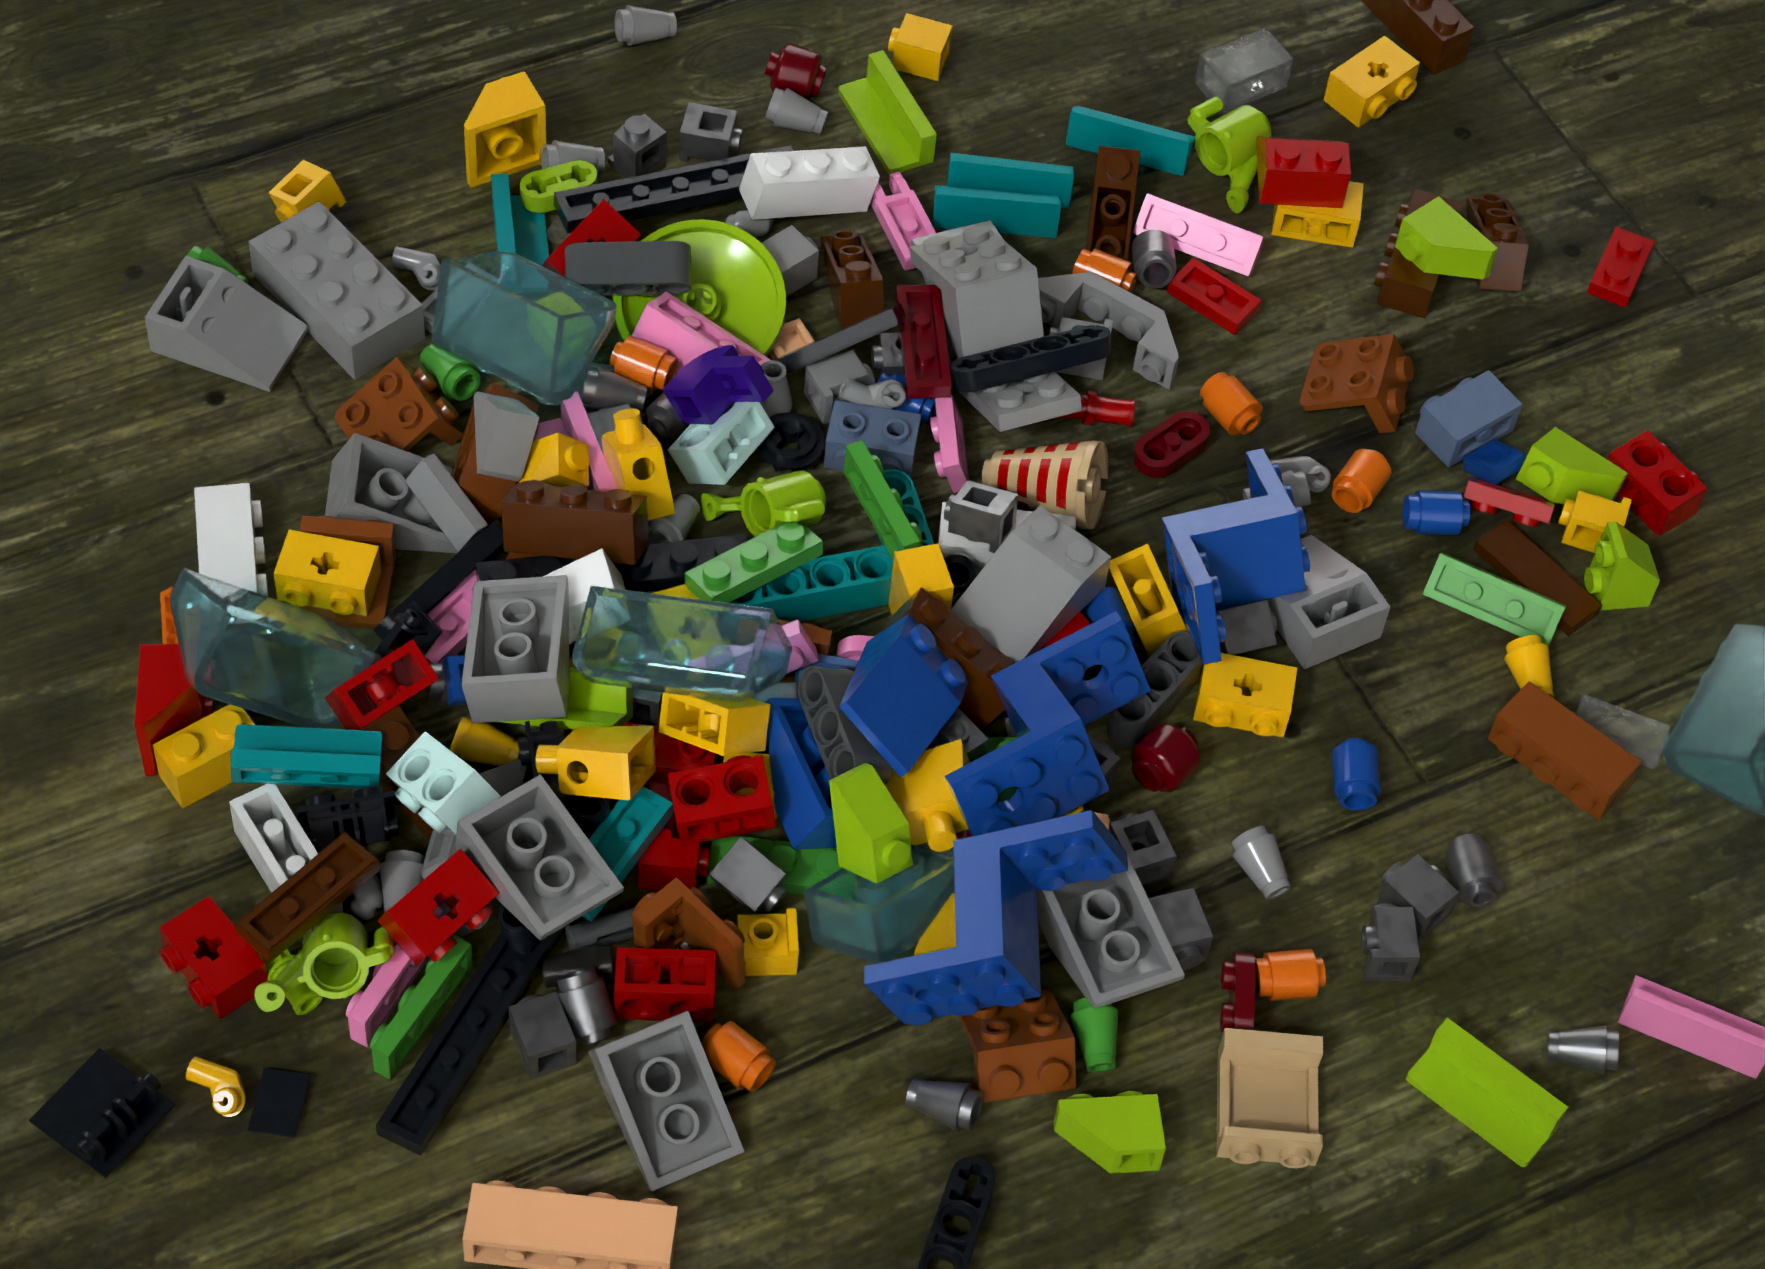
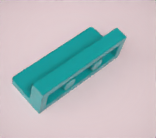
M1074 106L1070 113L1065 145L1097 153L1099 146L1140 150L1139 165L1184 176L1193 149L1195 136L1081 106Z
M950 153L947 186L1055 195L1061 199V208H1069L1074 169L1072 166Z
M508 173L491 174L501 298L550 296L553 293L552 279L541 269L545 260L549 257L545 213H535L525 209L521 203V195L510 196Z
M935 185L932 226L933 228L955 229L991 220L997 231L1002 234L1056 238L1061 212V199L1055 195Z
M239 724L235 728L234 748H232L230 768L232 782L340 788L379 786L382 734L379 731Z
M643 786L631 800H618L607 819L599 825L589 838V841L620 883L623 882L674 814L673 802ZM607 902L582 917L592 922Z

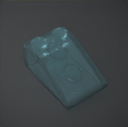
M928 842L917 846L911 844L913 866L878 884L842 868L806 889L804 895L812 943L833 949L837 953L848 954L866 960L870 964L896 960L898 955L916 945L955 890L954 847L948 851L936 852L930 849Z

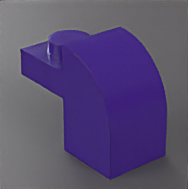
M733 345L712 349L693 359L662 389L683 424L713 425L733 402H764L774 391L764 375L762 366L755 360L754 356H739Z

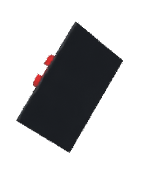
M264 1068L247 1131L295 1138L311 1075Z

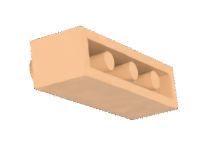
M489 1181L486 1184L473 1183L462 1239L464 1261L527 1269H672L677 1234L678 1206H670L662 1200L653 1198L642 1199L639 1202L618 1200L613 1195L601 1192L591 1193L588 1196L566 1194L565 1191L559 1188L549 1186L532 1190L515 1188L514 1185L504 1181Z

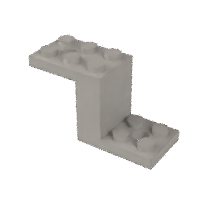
M983 226L970 227L964 230L961 235L949 238L933 236L925 239L923 244L910 247L911 263L942 290L950 364L961 357L1044 337L1037 268L990 228ZM1055 371L980 391H958L999 432L1082 411L1080 394Z

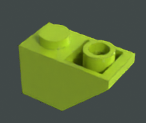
M1607 522L1601 540L1596 542L1595 555L1591 565L1585 570L1584 582L1586 590L1589 594H1593V597L1602 605L1600 611L1649 607L1660 582L1649 546L1619 523Z
M1125 1091L1112 1097L1094 1098L1089 1094H1075L1066 1099L1058 1100L1053 1121L1054 1131L1107 1172L1112 1174L1160 1171L1166 1145L1158 1094L1143 1095L1138 1091Z

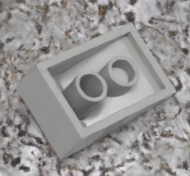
M354 433L332 460L325 516H331L336 519L377 520L382 523H393L396 549L458 553L405 482L423 457ZM444 465L451 475L453 468Z
M1040 505L1008 535L950 611L967 626L976 629L983 639L1000 654L1016 663L1038 652L1105 588L1111 556Z
M567 575L474 582L461 683L472 723L566 717L570 685L569 587Z
M541 774L458 821L455 842L457 851L460 848L499 892L495 898L540 941L622 893L624 890L617 877Z
M1128 855V871L1112 874L1109 878L1101 881L1084 880L1066 884L1063 888L1055 891H1037L1038 923L1046 941L1093 1009L1183 980L1185 976Z
M688 1011L676 1014L588 1051L606 1099L650 1191L659 1189L745 1152Z

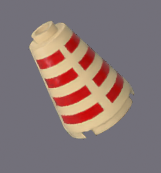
M1092 440L995 451L991 459L985 460L982 469V483L1018 494L1017 505L1033 511L1041 505L1053 514L1072 515L1076 517V527L1081 529H1094L1099 521L1106 496V491L1100 490L1101 479H1108V453L1104 442Z

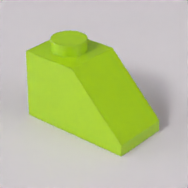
M1439 196L1402 219L1395 247L1407 260L1412 261L1424 273L1481 280L1490 275L1498 247Z
M1554 427L1532 445L1516 480L1553 503L1564 504L1566 498L1575 501L1578 490L1614 501L1628 473L1557 427Z
M864 763L829 780L839 866L876 884L913 866L909 822L873 766Z

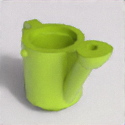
M1212 97L1192 108L1187 121L1196 133L1195 148L1203 165L1217 176H1225L1227 174L1230 176V190L1227 192L1226 199L1231 210L1238 214L1248 204V189L1258 171L1257 136L1271 137L1272 128L1268 118L1250 105H1241L1212 122L1207 121L1209 117L1223 109L1221 99Z
M804 470L767 479L759 477L756 482L748 483L743 488L741 496L723 498L710 493H703L701 496L702 513L706 520L712 521L727 512L741 511L748 530L755 537L784 522H802L808 528L816 526L821 521L826 505V496L822 485L810 473Z
M330 912L304 934L303 948L273 981L263 982L256 987L254 994L256 1003L264 1012L274 1011L283 1004L287 992L304 982L319 996L329 999H346L350 995L357 993L365 984L369 967L385 963L392 958L394 954V939L381 927L374 933V946L368 948L367 932L359 920L350 914Z

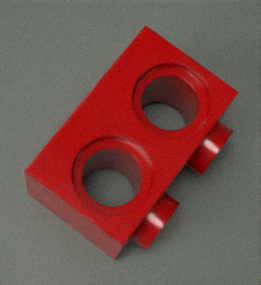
M1648 430L1609 453L1607 460L1628 473L1617 497L1621 501L1623 497L1632 499L1629 509L1658 537L1697 514L1707 487L1694 472L1690 471L1671 453L1664 443L1656 439Z
M740 755L732 757L724 763L708 766L688 765L677 772L667 773L681 846L776 828L763 755L755 757ZM743 788H751L755 790L753 793L746 796H740L735 794L738 790ZM696 797L707 799L699 805L688 804L691 799Z
M617 947L614 990L616 1019L662 1021L676 1014L688 1011L692 1022H713L716 950Z

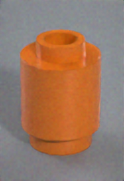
M1083 249L1072 271V274L1093 272L1132 293L1137 280V274L1132 272L1133 263L1098 249H1094L1092 252Z
M628 336L624 342L618 341L610 357V366L614 367V373L645 385L651 391H656L658 388L662 390L676 375L678 358L671 356L670 351L633 336Z
M1219 372L1209 378L1202 386L1200 397L1203 399V406L1230 435H1246L1259 425L1263 406L1235 376H1228L1225 372Z
M1358 449L1353 453L1333 481L1332 498L1341 509L1350 513H1358L1372 504L1390 479L1392 473L1391 467L1384 455L1370 449Z
M1312 949L1264 953L1263 958H1255L1256 997H1267L1269 1001L1311 998L1317 996L1319 987L1325 986L1326 971L1324 961L1321 957L1316 958Z
M729 1021L723 1026L720 1023L715 1024L706 1033L701 1042L710 1067L738 1089L746 1088L752 1093L757 1091L768 1080L776 1066V1060L769 1056L770 1049L733 1021Z

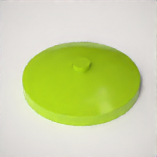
M705 219L673 223L658 229L642 240L680 241L691 246L692 289L687 293L675 294L673 296L767 357L779 340L785 322L786 290L781 271L775 259L761 242L736 226ZM660 295L613 296L615 322L622 342L628 336H632L647 303Z

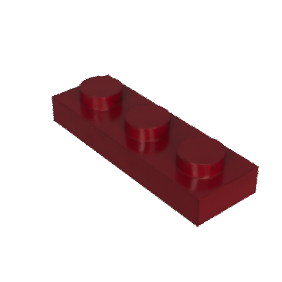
M897 285L896 305L901 303L907 316L899 324L906 397H951L952 383L940 289L936 285Z

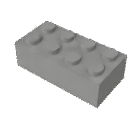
M320 201L248 241L253 276L290 314L308 325L307 332L354 380L425 339L423 305Z

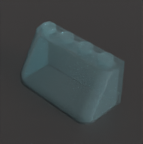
M490 251L442 259L432 342L477 365L479 371L494 374L506 380L508 386L531 393L542 404L560 405L564 400L572 398L613 327L617 305L613 301L515 253Z
M185 568L182 569L170 595V604L184 672L190 686L205 697L305 728L334 729L340 724L325 697L335 688L370 667L376 656L374 651L329 617Z
M590 586L572 659L581 676L592 683L739 702L777 684L785 676L793 647L773 609Z
M1734 624L1726 640L1720 644L1718 653L1708 671L1702 675L1700 684L1690 702L1684 706L1681 717L1672 733L1664 740L1662 755L1673 773L1753 814L1765 815V626Z

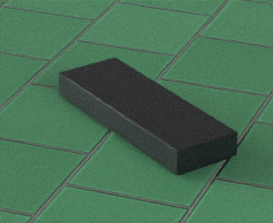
M901 303L793 350L775 361L781 362L786 367V374H789L902 323L907 316Z

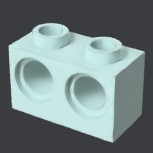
M733 402L713 425L690 424L670 446L668 451L689 484L725 485L775 427L760 402Z
M426 731L386 773L399 787L395 792V797L414 814L422 808L418 815L439 834L446 827L456 835L459 820L501 797L475 769Z

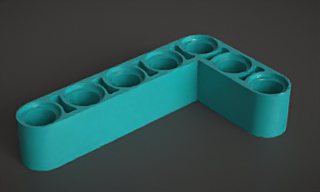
M896 469L884 471V479L890 489L895 488L901 497L903 512L909 523L915 522L921 532L923 546L934 544L910 476ZM880 537L881 546L815 558L721 606V621L728 629L738 632L742 612L754 615L766 614L775 619L788 622L798 619L800 622L888 605L893 560Z

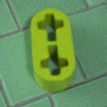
M577 160L526 174L520 182L521 203L525 209L535 213L556 210L553 205L554 192L598 184L597 169L587 161Z

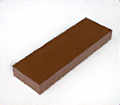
M1507 519L1476 540L1473 550L1506 580L1567 605L1558 624V628L1567 636L1599 614L1602 605Z
M344 832L234 924L236 933L271 963L380 870L379 860L348 833Z

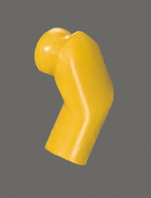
M196 1056L193 1057L187 1068L186 1080L210 1088L213 1099L212 1106L217 1113L226 1117L239 1114L245 1105L246 1094L238 1072Z

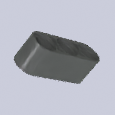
M583 242L570 244L565 248V291L571 295H661L666 291L671 295L687 293L692 289L691 246L685 242Z
M1188 631L1173 633L1142 665V670L1151 691L1109 713L1106 733L1114 745L1124 749L1134 748L1144 736L1166 719L1197 684L1203 663Z
M808 666L800 675L797 693L829 778L833 779L859 765L868 763L873 766L886 786L891 777L892 767L839 708L854 671Z

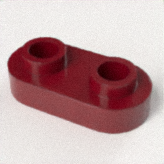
M1181 411L1173 414L1151 429L1136 442L1133 455V463L1136 469L1148 477L1160 478L1169 475L1206 448L1210 433L1207 420L1198 413ZM1182 437L1189 438L1190 440H1183Z
M1234 951L1231 961L1223 960L1220 985L1221 989L1229 990V1003H1222L1220 1032H1224V1028L1253 1030L1255 955L1254 953Z

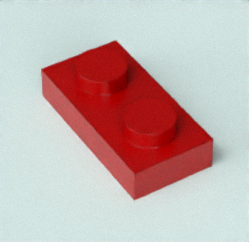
M1615 227L1591 279L1587 293L1626 308L1655 241Z
M1192 258L1172 278L1167 288L1168 294L1233 335H1236L1259 312L1262 302L1258 297L1195 258Z
M1470 476L1463 496L1471 500L1470 507L1490 514H1495L1497 508L1514 513L1512 520L1533 527H1538L1539 521L1549 523L1554 509V503L1549 500L1497 484L1493 485Z

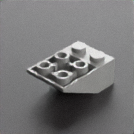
M188 256L184 257L145 316L150 351L268 392L274 386L308 331L307 324L226 269Z
M1312 535L1301 539V545H1305L1310 560V571L1304 572L1306 591L1264 599L1268 600L1269 608L1275 614L1277 631L1304 669L1381 638L1390 610V605L1366 572Z

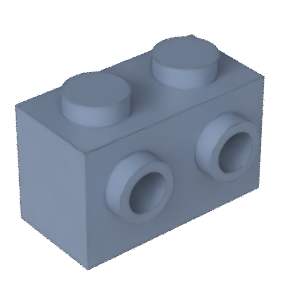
M1488 370L1475 378H1465L1455 389L1441 397L1435 395L1428 399L1420 409L1421 415L1415 434L1449 468L1494 439L1499 440L1513 432L1523 404Z
M835 400L826 438L824 468L834 469L843 473L846 445L863 440L871 456H878L884 471L896 469L903 471L911 478L919 440L921 414Z

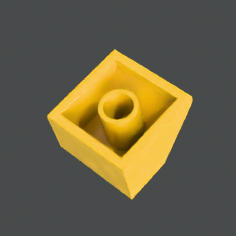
M525 71L486 83L464 124L467 183L470 188L490 182L491 174L508 173V175L541 165V151L543 145L546 144L545 104Z

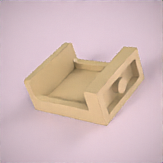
M1224 1028L1217 1058L1216 1157L1230 1158L1233 1162L1239 1164L1266 1161L1277 1162L1287 1168H1303L1308 1165L1316 1166L1323 1147V1135L1319 1134L1318 1067L1323 1056V1036Z

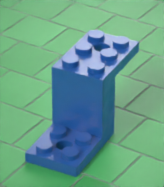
M1263 448L1246 452L1251 499L1162 517L1171 595L1203 665L1222 661L1220 642L1226 641V630L1221 614L1216 615V610L1306 591L1304 572L1310 571V560L1305 545H1301L1300 534L1307 531L1304 512L1301 506L1295 507L1290 485H1283L1279 465L1277 463L1271 464Z
M1116 611L991 675L1017 739L945 775L972 837L1058 818L1110 791L1084 725L1151 691L1124 621ZM1094 665H1102L1100 673L1095 678L1087 681L1082 680L1088 668ZM1008 787H1017L1015 794L1009 800L1004 802L996 801L1002 790Z
M1093 810L953 841L956 947L864 966V985L904 1024L924 1025L929 1023L932 1018L952 1014L967 1016L976 1013L978 1009L996 1005L1016 1006L1025 999L1041 996L1037 891H1055L1063 888L1066 884L1084 880L1101 881L1109 878L1112 874L1128 871L1126 851Z

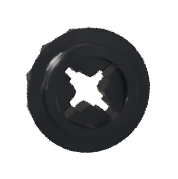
M780 413L769 417L775 428L755 449L760 455L761 463L772 464L776 472L781 468L790 469L792 472L802 467L811 470L814 462L823 456L825 437L820 426L811 418L798 413ZM782 440H786L790 444L797 441V450H793L789 446L782 449Z

